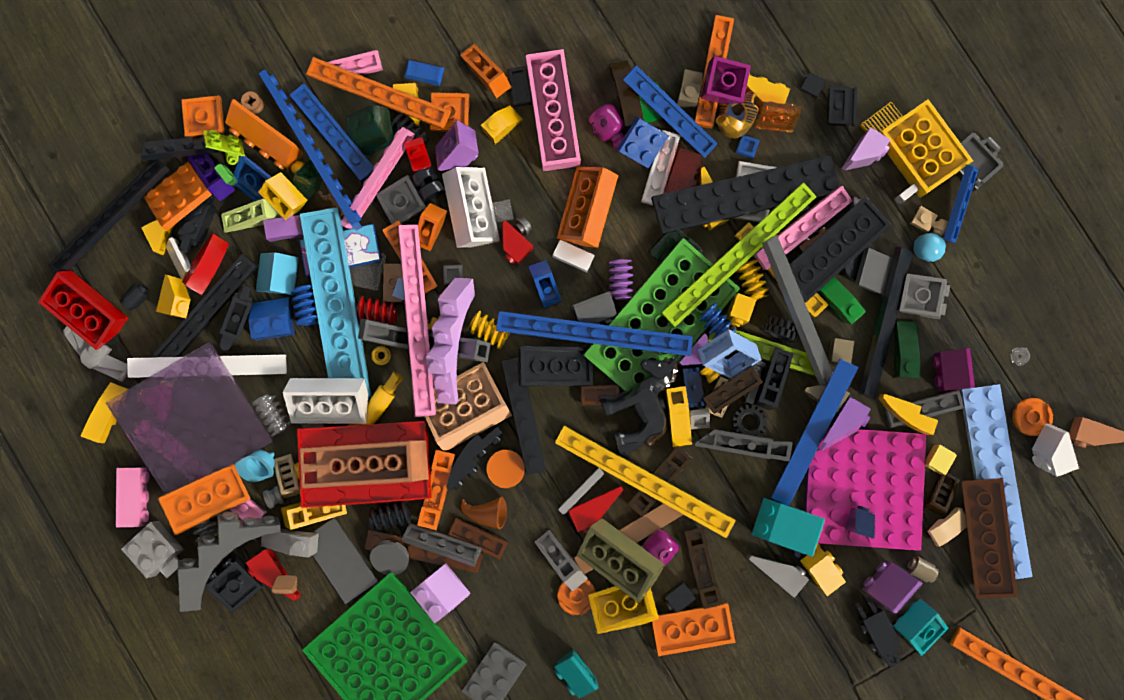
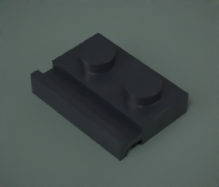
M830 86L828 88L827 125L855 126L857 87Z

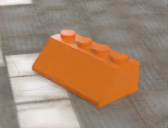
M234 99L232 100L225 121L230 127L229 131L237 137L239 135L245 138L244 142L251 148L254 146L259 148V153L266 159L269 157L274 159V164L281 170L286 168L291 171V165L301 158L303 152L293 142Z
M604 167L576 168L557 239L585 247L598 248L618 179L617 174Z

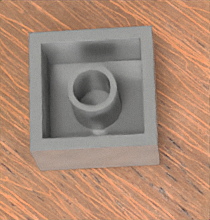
M160 521L150 522L121 550L146 578H150L160 573V570L174 557H177L184 548Z

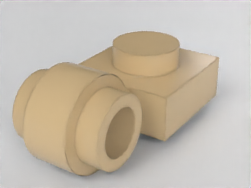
M921 206L910 224L926 233L932 228V233L943 238L948 221L944 219L935 221L938 215Z

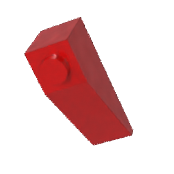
M622 486L568 510L578 532H588L590 526L600 520L623 491Z
M265 549L246 562L249 574L252 577L255 576L257 580L273 588L279 575L289 576L271 549ZM298 589L292 594H283L294 601L302 596Z

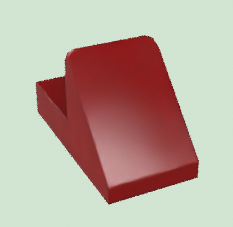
M422 137L404 142L413 172L431 167Z

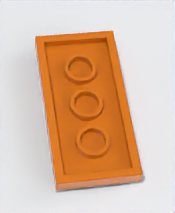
M234 464L158 499L176 535L250 500V496Z
M727 602L723 603V605L707 609L698 607L681 610L678 613L675 611L658 614L659 619L652 621L658 656L735 643Z

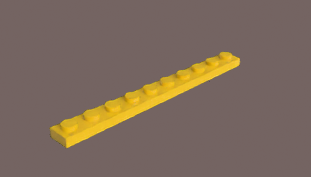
M567 426L563 427L555 442L559 446L727 538L736 521Z

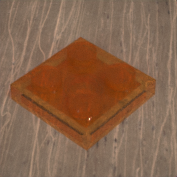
M763 101L755 128L793 133L800 117L802 106Z

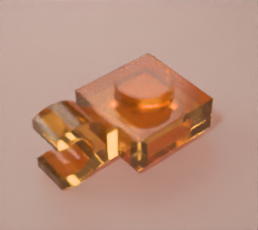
M330 190L328 195H324L319 191L318 193L322 199L329 200L332 203L329 207H338L340 215L343 216L344 213Z

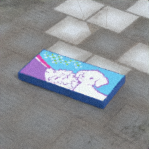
M374 224L362 226L357 231L354 228L343 230L349 268L381 262ZM300 239L306 277H311L304 239Z

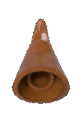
M503 497L482 505L473 506L467 504L465 499L461 501L460 508L463 514L471 521L499 530L503 528L507 518V505Z

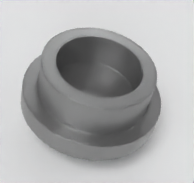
M524 217L515 220V229L520 234L528 235L532 229L528 220Z

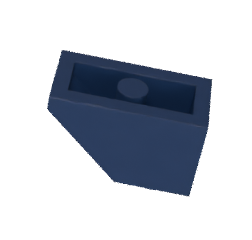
M858 505L857 509L851 507L845 530L874 539L875 514L869 513L870 509Z

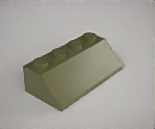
M603 518L590 526L577 553V557L638 603L655 583L665 565Z

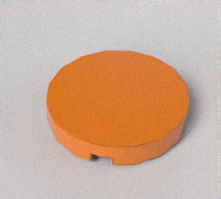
M1027 398L1021 400L1015 406L1012 420L1019 432L1027 436H1038L1045 424L1052 425L1053 413L1049 405L1043 402V400Z
M501 450L494 453L487 463L489 479L494 485L501 488L516 486L522 480L525 473L523 459L518 453L511 450Z
M588 579L574 591L562 582L558 588L557 597L559 605L564 611L571 615L585 614L591 609L588 595L596 592L593 584Z

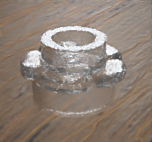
M1016 347L1012 350L1010 358L1016 365L1022 366L1029 361L1030 353L1024 347Z

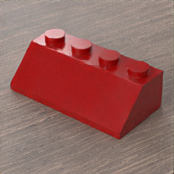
M71 270L57 272L38 301L39 304L95 350L100 349L118 334L129 318Z

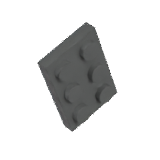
M494 641L463 688L462 693L473 700H504L527 663Z

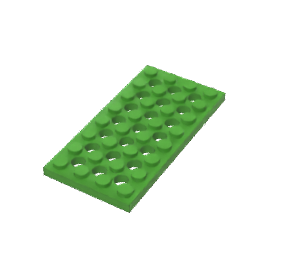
M682 238L608 326L631 328L630 321L633 318H637L640 321L639 330L671 334L677 328L680 330L681 335L693 336V345L707 329L704 328L706 320L699 322L702 316L701 313L715 302L717 305L714 310L719 308L723 310L740 288L728 278L717 288L718 292L715 296L709 295L704 300L705 308L702 311L696 307L690 313L693 317L691 325H686L683 319L675 327L668 320L664 327L658 326L657 319L663 316L661 312L682 294L684 287H689L695 282L694 275L696 273L704 274L713 265ZM682 260H686L689 263L687 271H683L680 268ZM671 274L677 278V283L673 286L667 282V278ZM658 289H662L665 293L662 300H658L655 297V292ZM647 303L652 306V312L649 315H646L642 310L643 306ZM592 344L583 354L624 391L638 384L634 380L636 373L641 372L644 375V379L651 376L647 371L641 369L640 362L649 358L664 360L665 357L670 359L674 356L678 363L683 355L661 354L660 352L642 350L640 356H634L632 349ZM609 347L615 350V356L611 359L605 355V351ZM623 360H627L630 363L627 371L620 369V363Z

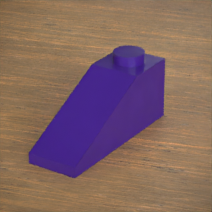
M209 154L187 156L207 189L219 201L235 191L234 187L226 184L215 170L217 164Z

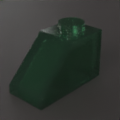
M310 160L294 174L292 184L308 200L317 192L323 179L312 160Z

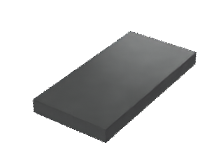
M336 517L313 532L319 533L318 550L313 557L345 604L378 582V579Z

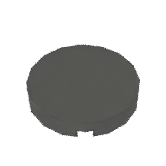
M383 540L374 545L370 554V562L377 571L388 575L390 572L397 575L406 570L409 563V553L402 544L390 542L391 540Z

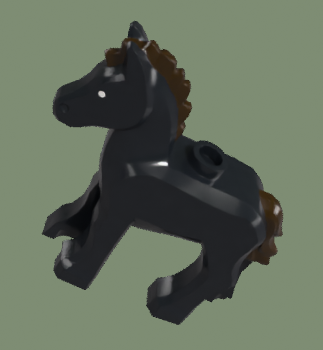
M674 356L670 359L665 357L664 360H642L640 362L641 369L647 371L651 376L617 395H598L606 416L634 406L642 420V424L635 432L622 433L617 431L613 433L621 457L627 456L636 448L643 446L645 442H647L649 447L651 445L654 446L655 441H659L666 433V418L663 409L666 407L662 397L658 398V393L670 387L671 383L676 380L678 367Z

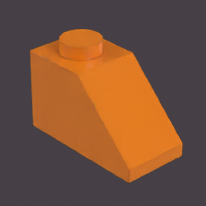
M431 203L422 212L418 223L420 247L431 251L447 213L446 210Z

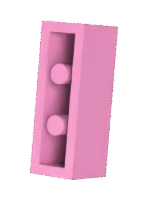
M147 467L117 468L116 527L146 526V522L149 520V512L147 510V502L149 501V492L147 491L149 472Z

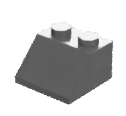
M610 291L573 305L577 322L593 324L603 322L604 325H607L617 316Z

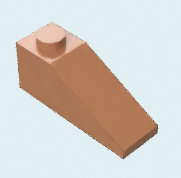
M1074 417L1069 432L1070 440L1074 441V445L1086 448V446L1124 442V431L1084 417Z

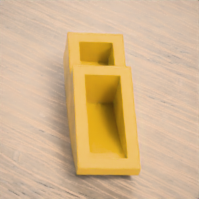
M110 382L94 407L81 437L97 443H105L112 425H115L130 389Z
M886 394L879 395L878 399L884 407L902 423L923 434L934 435L938 420L921 415L922 406Z

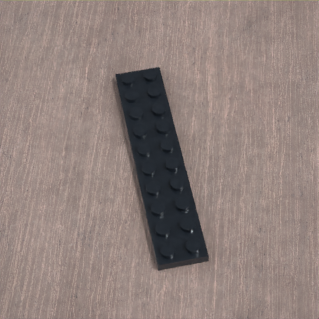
M827 156L651 197L660 233L663 235L774 209L802 183H805L815 194V199L827 196L839 186L832 158Z

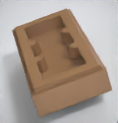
M384 264L383 302L384 300L386 302H403L402 299L392 296L398 278H402L401 264Z

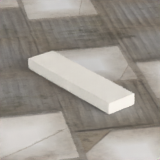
M665 130L662 131L668 134L669 137L652 163L641 200L642 203L652 206L651 197L664 193L681 136Z

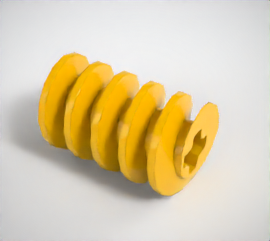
M757 259L745 262L736 271L737 273H743L739 277L740 280H746L742 284L743 288H748L744 292L745 295H751L750 298L758 300L769 296L765 295L769 288H762L766 281H760L764 274L757 273L761 266H754L758 262Z
M478 311L469 324L468 329L471 328V334H475L478 331V338L485 335V342L491 339L492 346L498 342L497 348L500 350L510 333L496 331L497 324L494 325L495 319L492 318L488 322V315L486 314L481 318V311Z

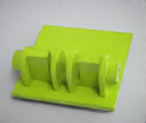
M203 130L205 147L225 152L228 164L235 165L240 156L245 157L242 140L237 136H225L214 130Z

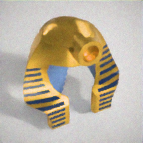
M747 91L744 102L741 103L745 110L739 116L732 112L731 103H719V116L716 118V123L723 135L736 139L749 131L759 111L757 103L754 101L755 92Z

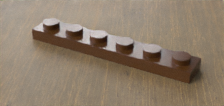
M371 529L368 531L365 545L366 550L372 551L374 545L378 542L391 540L390 542H398L407 549L409 559L442 566L447 563L452 568L479 573L483 553L480 554L475 567L404 543L402 542L403 536L376 530L372 532Z

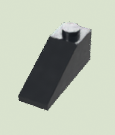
M775 347L761 377L763 383L759 385L753 405L767 410L777 408L792 362L793 353Z

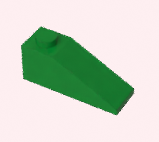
M835 277L818 291L843 323L853 324L866 312L856 298Z

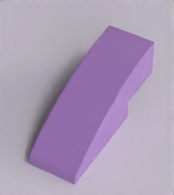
M300 215L291 216L287 220L283 217L263 220L266 239L270 242L304 237Z

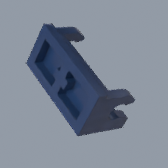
M700 368L682 369L683 387L686 386L689 408L705 406Z

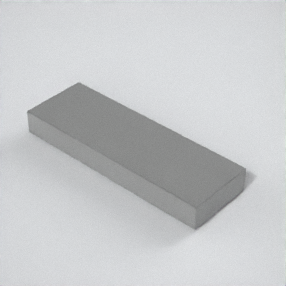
M598 468L558 510L565 514L604 475V472Z

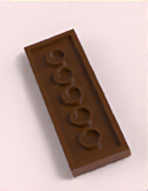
M1003 478L962 481L976 599L1018 597Z

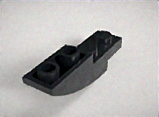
M498 427L484 439L477 434L463 449L450 473L447 483L449 491L451 489L456 491L464 484L462 480L467 475L471 477L478 471L476 467L479 463L475 458L478 457L480 459L488 452L486 448L490 444L494 446L502 439L500 435L503 432Z

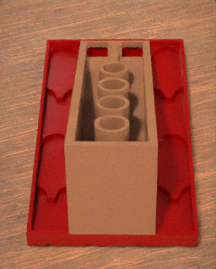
M427 421L297 429L301 508L432 498Z

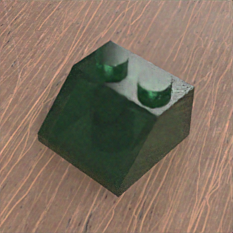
M370 105L346 116L349 136L365 155L369 156L381 151L393 142L394 136L388 107Z

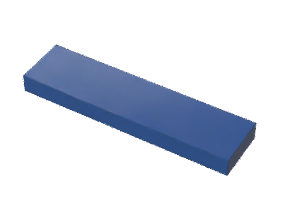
M966 165L944 235V240L951 243L957 241L978 173V169L971 165Z

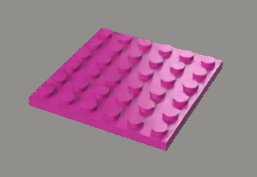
M828 427L807 469L805 512L825 519L818 543L921 551L926 434L858 429L852 435L821 451L819 448L832 428ZM858 505L870 509L869 513L875 514L874 539L845 530L851 507L857 509Z

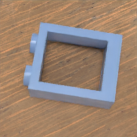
M729 329L698 349L703 366L730 379L751 365L753 366L761 361L757 345ZM734 350L740 351L729 359L723 358Z

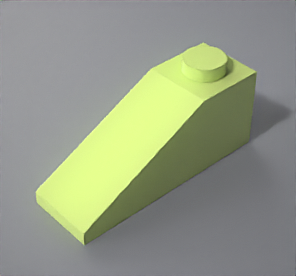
M260 199L221 214L224 232L264 225L263 220L282 217L265 199Z

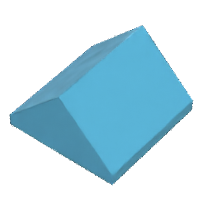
M275 252L260 254L256 291L292 295L291 291L296 287L299 258Z

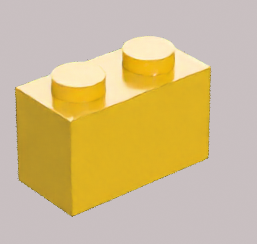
M281 172L266 180L259 190V194L285 220L298 213L307 202V199Z
M739 293L736 294L731 300L725 320H730V325L736 327L748 323L756 299Z
M817 547L814 556L807 555L801 560V563L818 588L828 596L845 583L841 576L843 571L837 564L834 565L833 561L835 559L829 551L824 552L820 547Z

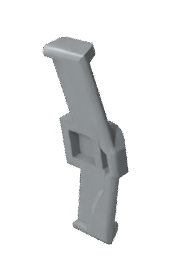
M69 327L63 330L64 336L80 356L81 363L86 367L95 369L121 382L128 376L127 363L109 356L108 354L112 350L109 346L104 344L100 349L95 350Z

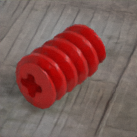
M361 296L356 313L360 320H365L366 318L372 321L374 319V322L380 323L382 321L383 324L389 322V325L394 326L399 309L398 307L394 308V302H391L390 306L387 307L385 300L382 305H379V299H376L375 303L372 304V298L369 297L367 302H365L364 296Z

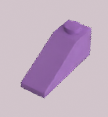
M850 397L819 449L823 451L857 432L861 425L865 427L870 419L868 413L871 409Z

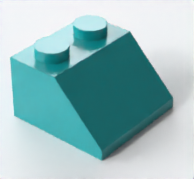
M922 599L913 603L905 615L899 617L893 626L899 635L921 656L948 630L940 615Z
M574 649L570 650L555 663L556 669L554 672L560 680L564 678L568 683L566 687L573 696L576 694L578 698H581L598 689L597 678Z

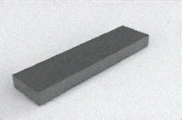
M959 389L910 402L922 406L920 414L927 417L965 408ZM884 409L889 428L904 424L887 409Z
M412 523L408 525L402 537V542L473 567H475L482 551L481 547Z

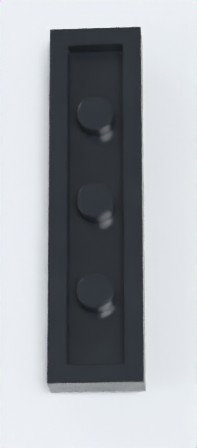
M204 136L143 142L140 156L143 161L218 153V150L205 147Z

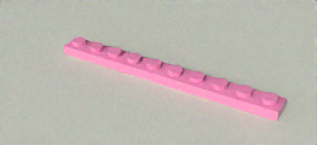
M399 225L398 235L415 417L434 416L436 411L432 374L428 372L426 355L430 352L418 225Z

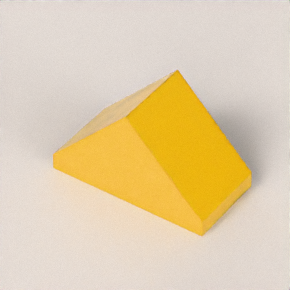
M155 220L141 228L153 252L164 256L166 244L174 226L165 231L158 220Z

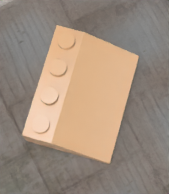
M482 362L457 376L458 402L456 404L437 403L434 388L436 414L434 416H425L437 444L446 452L507 419L512 414L485 363Z

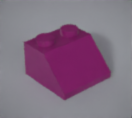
M714 56L708 62L701 99L715 103H743L751 65Z
M970 348L934 353L932 363L933 367L936 368L935 386L938 387V391L975 387Z

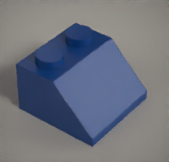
M289 297L252 303L249 315L251 339L260 341L295 335Z

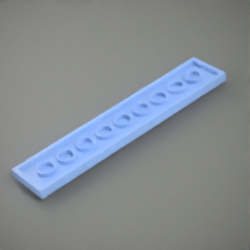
M1000 384L962 389L960 394L965 407L963 408L974 480L1003 478L1016 579L1032 577Z

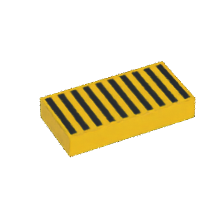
M890 102L860 126L865 133L870 128L880 133L899 120L902 115L894 104Z

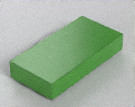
M219 164L215 167V170L226 184L233 186L238 182L227 166Z

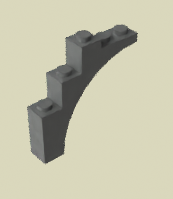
M361 319L358 339L409 350L407 328ZM428 333L429 348L431 350L435 345L433 333ZM460 338L457 359L487 362L491 343L476 339Z
M224 512L223 514H218V536L205 535L198 537V559L185 558L178 560L180 612L201 610V598L205 584L218 563L232 550L245 542L263 535L280 532L279 517L268 515L263 518L246 517L239 520L238 513Z

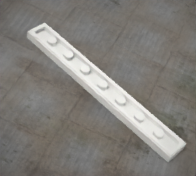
M286 355L127 358L128 378L287 374Z

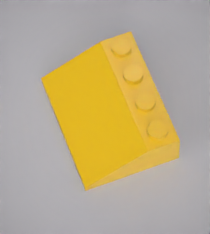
M926 100L880 132L891 139L887 145L890 147L887 154L911 186L915 184L918 187L916 194L919 198L973 162L970 155L929 100Z

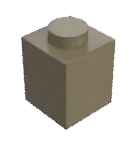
M837 338L830 340L828 361L833 363V367L836 366L839 358L851 363L854 341Z

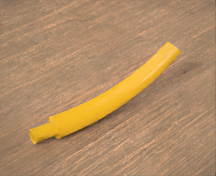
M393 371L385 385H379L369 400L366 424H349L348 426L374 424L396 396L393 392L403 380V377ZM298 462L293 465V469L297 479H300Z

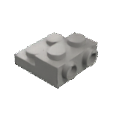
M907 274L900 312L940 319L941 315H945L947 304H943L944 297H948L950 292V285H947V279Z

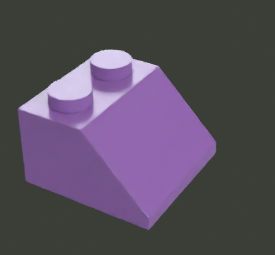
M458 120L455 121L435 146L437 169L442 171L455 167H465L477 158L479 152L474 129Z

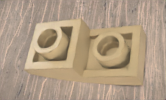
M955 507L945 519H938L927 532L937 547L947 543L967 527L966 515L962 508Z

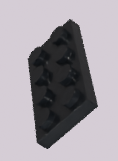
M518 347L519 386H593V363L583 356L589 347Z

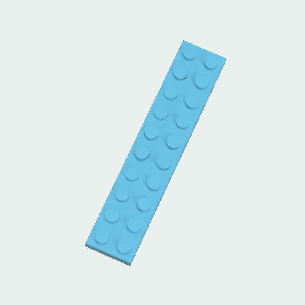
M339 208L300 214L328 378H365L368 397H372L363 343L361 339H358L360 326L356 313L357 308Z

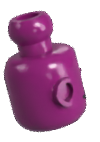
M608 103L594 111L589 117V122L593 127L594 134H597L603 142L611 140L613 148L618 151L617 148L625 137L622 133L625 129V124L616 107Z
M662 529L654 531L641 546L664 563V567L669 561H672V558L679 551L678 543Z

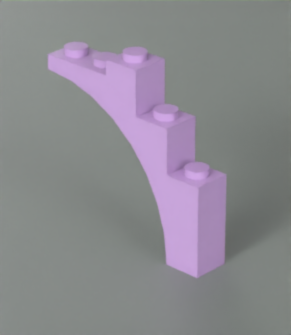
M454 278L438 298L441 316L432 326L435 345L426 355L428 372L433 374L437 403L456 404L458 402L457 354L464 318L470 303L475 297L473 279Z

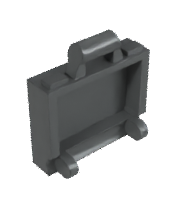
M972 132L961 142V145L973 160L968 165L978 169L972 189L974 192L1004 165L999 158H996L1001 149L1000 146L991 137L981 141L978 135ZM985 143L993 151V153L984 145ZM965 167L956 173L961 179L963 177Z

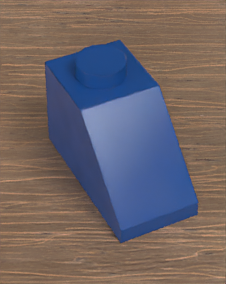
M547 260L528 266L543 307L561 302L562 300Z

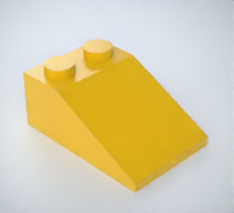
M617 586L588 595L598 634L638 626L659 619L651 588L639 603Z

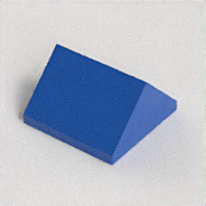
M240 156L233 174L238 180L235 186L254 201L264 199L259 194V190L265 181L272 177L246 156Z

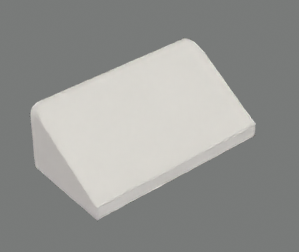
M171 237L168 239L166 249L181 279H184L192 266L185 252L179 250L180 242Z
M562 240L559 241L552 255L553 258L586 273L595 256Z

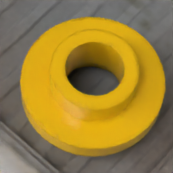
M378 346L372 351V360L378 365H385L391 359V352L387 347ZM384 352L385 357L383 359H379L378 357L379 353Z

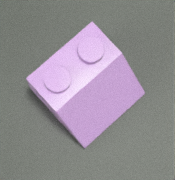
M870 128L859 139L841 169L845 171L871 165L875 160L878 162L889 150L890 147L887 145L891 139Z
M447 563L410 592L434 623L448 614L471 594Z

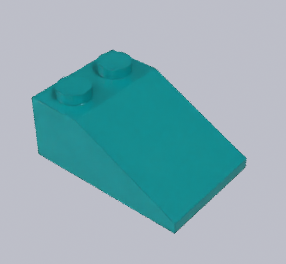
M763 498L752 535L813 557L825 519Z

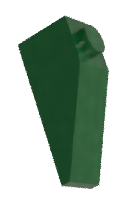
M896 321L893 378H920V353L916 322Z

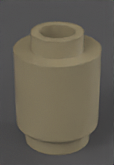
M919 556L911 558L907 564L909 574L924 582L933 583L938 576L939 569Z

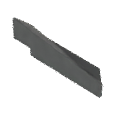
M714 429L696 441L695 446L766 459L790 461L793 442L773 441L770 438Z

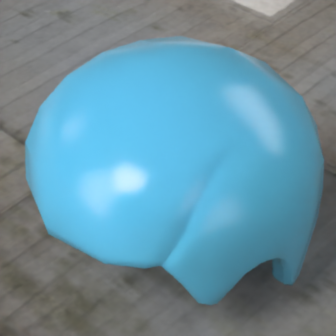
M926 233L917 237L913 250L917 258L927 262H934L941 259L944 255L946 244L941 236L935 233Z

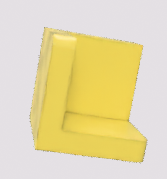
M933 445L925 459V466L938 474L946 475L956 458V454L941 445Z

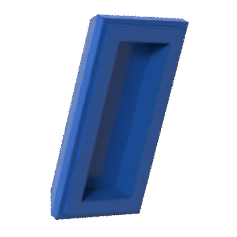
M408 60L404 78L440 86L444 68Z

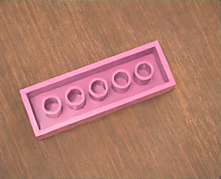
M564 49L526 55L543 171L580 166L581 159Z

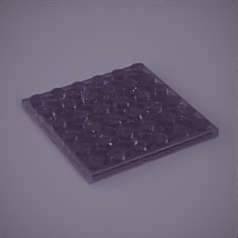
M211 342L106 402L165 495L225 467H231L241 461L242 458L249 456L273 441Z

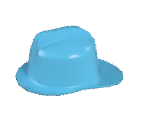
M261 449L255 450L249 456L239 459L235 464V468L240 477L250 482H258L270 478L274 474L275 460L273 457L275 453H268Z

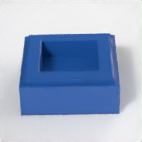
M746 135L741 136L735 153L754 159L760 140Z

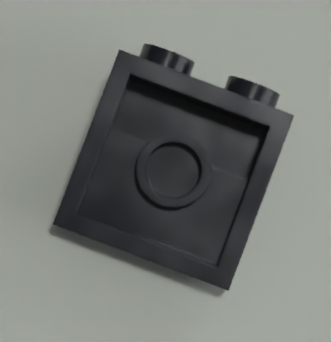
M234 556L232 559L230 557L226 558L218 571H212L205 584V588L232 613L262 588V583L249 574L247 566L237 556Z

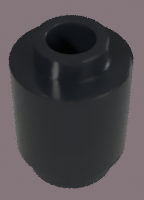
M141 282L139 284L133 283L121 296L120 303L130 311L134 308L137 309L149 297V289Z

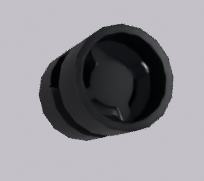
M433 167L422 169L411 177L415 187L420 188L419 194L424 202L432 201L445 192L441 182L436 180L438 176Z

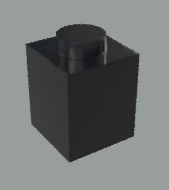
M683 581L664 594L666 598L664 603L670 611L674 609L677 613L696 599Z

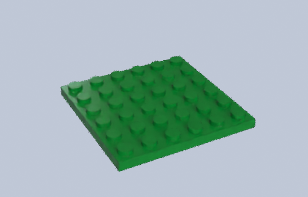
M390 572L302 650L343 700H425L468 661L441 627L432 621L393 572Z

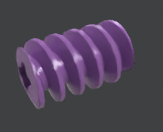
M619 259L609 262V266L613 267L609 270V274L614 275L609 277V281L613 282V284L609 285V289L614 290L610 293L615 300H630L632 298L628 293L633 292V289L628 288V285L633 284V282L629 281L628 278L632 277L633 274L627 272L633 269L632 266L627 265L632 260Z

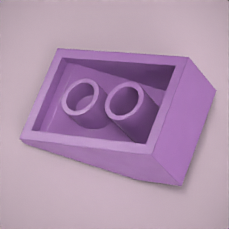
M886 561L878 565L876 568L877 572L873 577L870 576L864 581L862 590L878 605L896 614L922 583L894 563Z

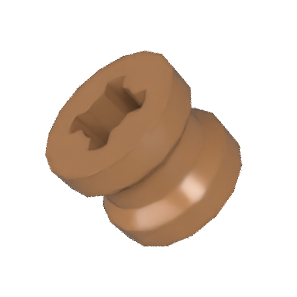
M247 92L241 98V104L253 114H258L262 111L264 103L256 93Z

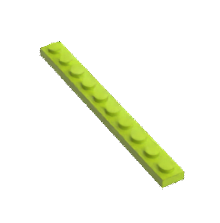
M805 183L799 185L661 312L662 315L673 327L677 326L762 248V242L775 236L816 198L815 194Z

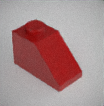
M505 220L502 223L503 248L506 254L504 257L511 264L515 262L519 265L534 247Z

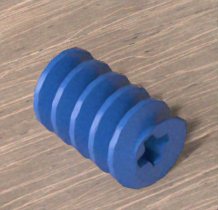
M312 285L298 286L291 291V294L296 296L292 301L298 303L293 306L294 310H298L294 314L295 317L300 318L296 321L297 325L309 326L319 324V322L315 321L318 318L317 314H314L316 307L312 305L315 303V299H311L314 296L313 292L310 291Z
M716 302L703 311L699 322L706 320L704 328L711 327L709 334L716 333L713 339L728 329L732 332L736 330V327L729 328L730 320L724 322L727 317L725 314L719 316L722 311L721 308L714 310L717 305Z

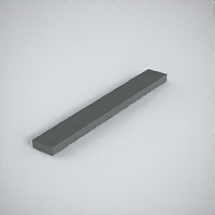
M777 235L772 236L762 242V246L819 385H825L828 383L833 371Z

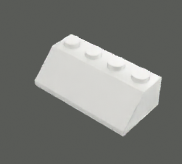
M455 167L443 173L442 177L457 248L475 247L500 241L485 168Z
M290 378L283 390L291 423L366 424L368 391L365 378Z

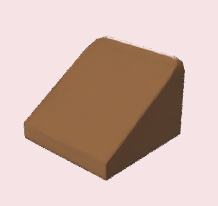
M279 575L276 578L272 592L280 594L294 593L297 590V576Z

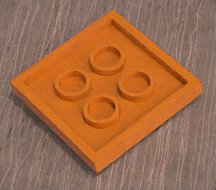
M187 162L185 165L180 166L170 177L165 178L155 189L150 190L144 198L161 227L167 231L212 194L194 167Z

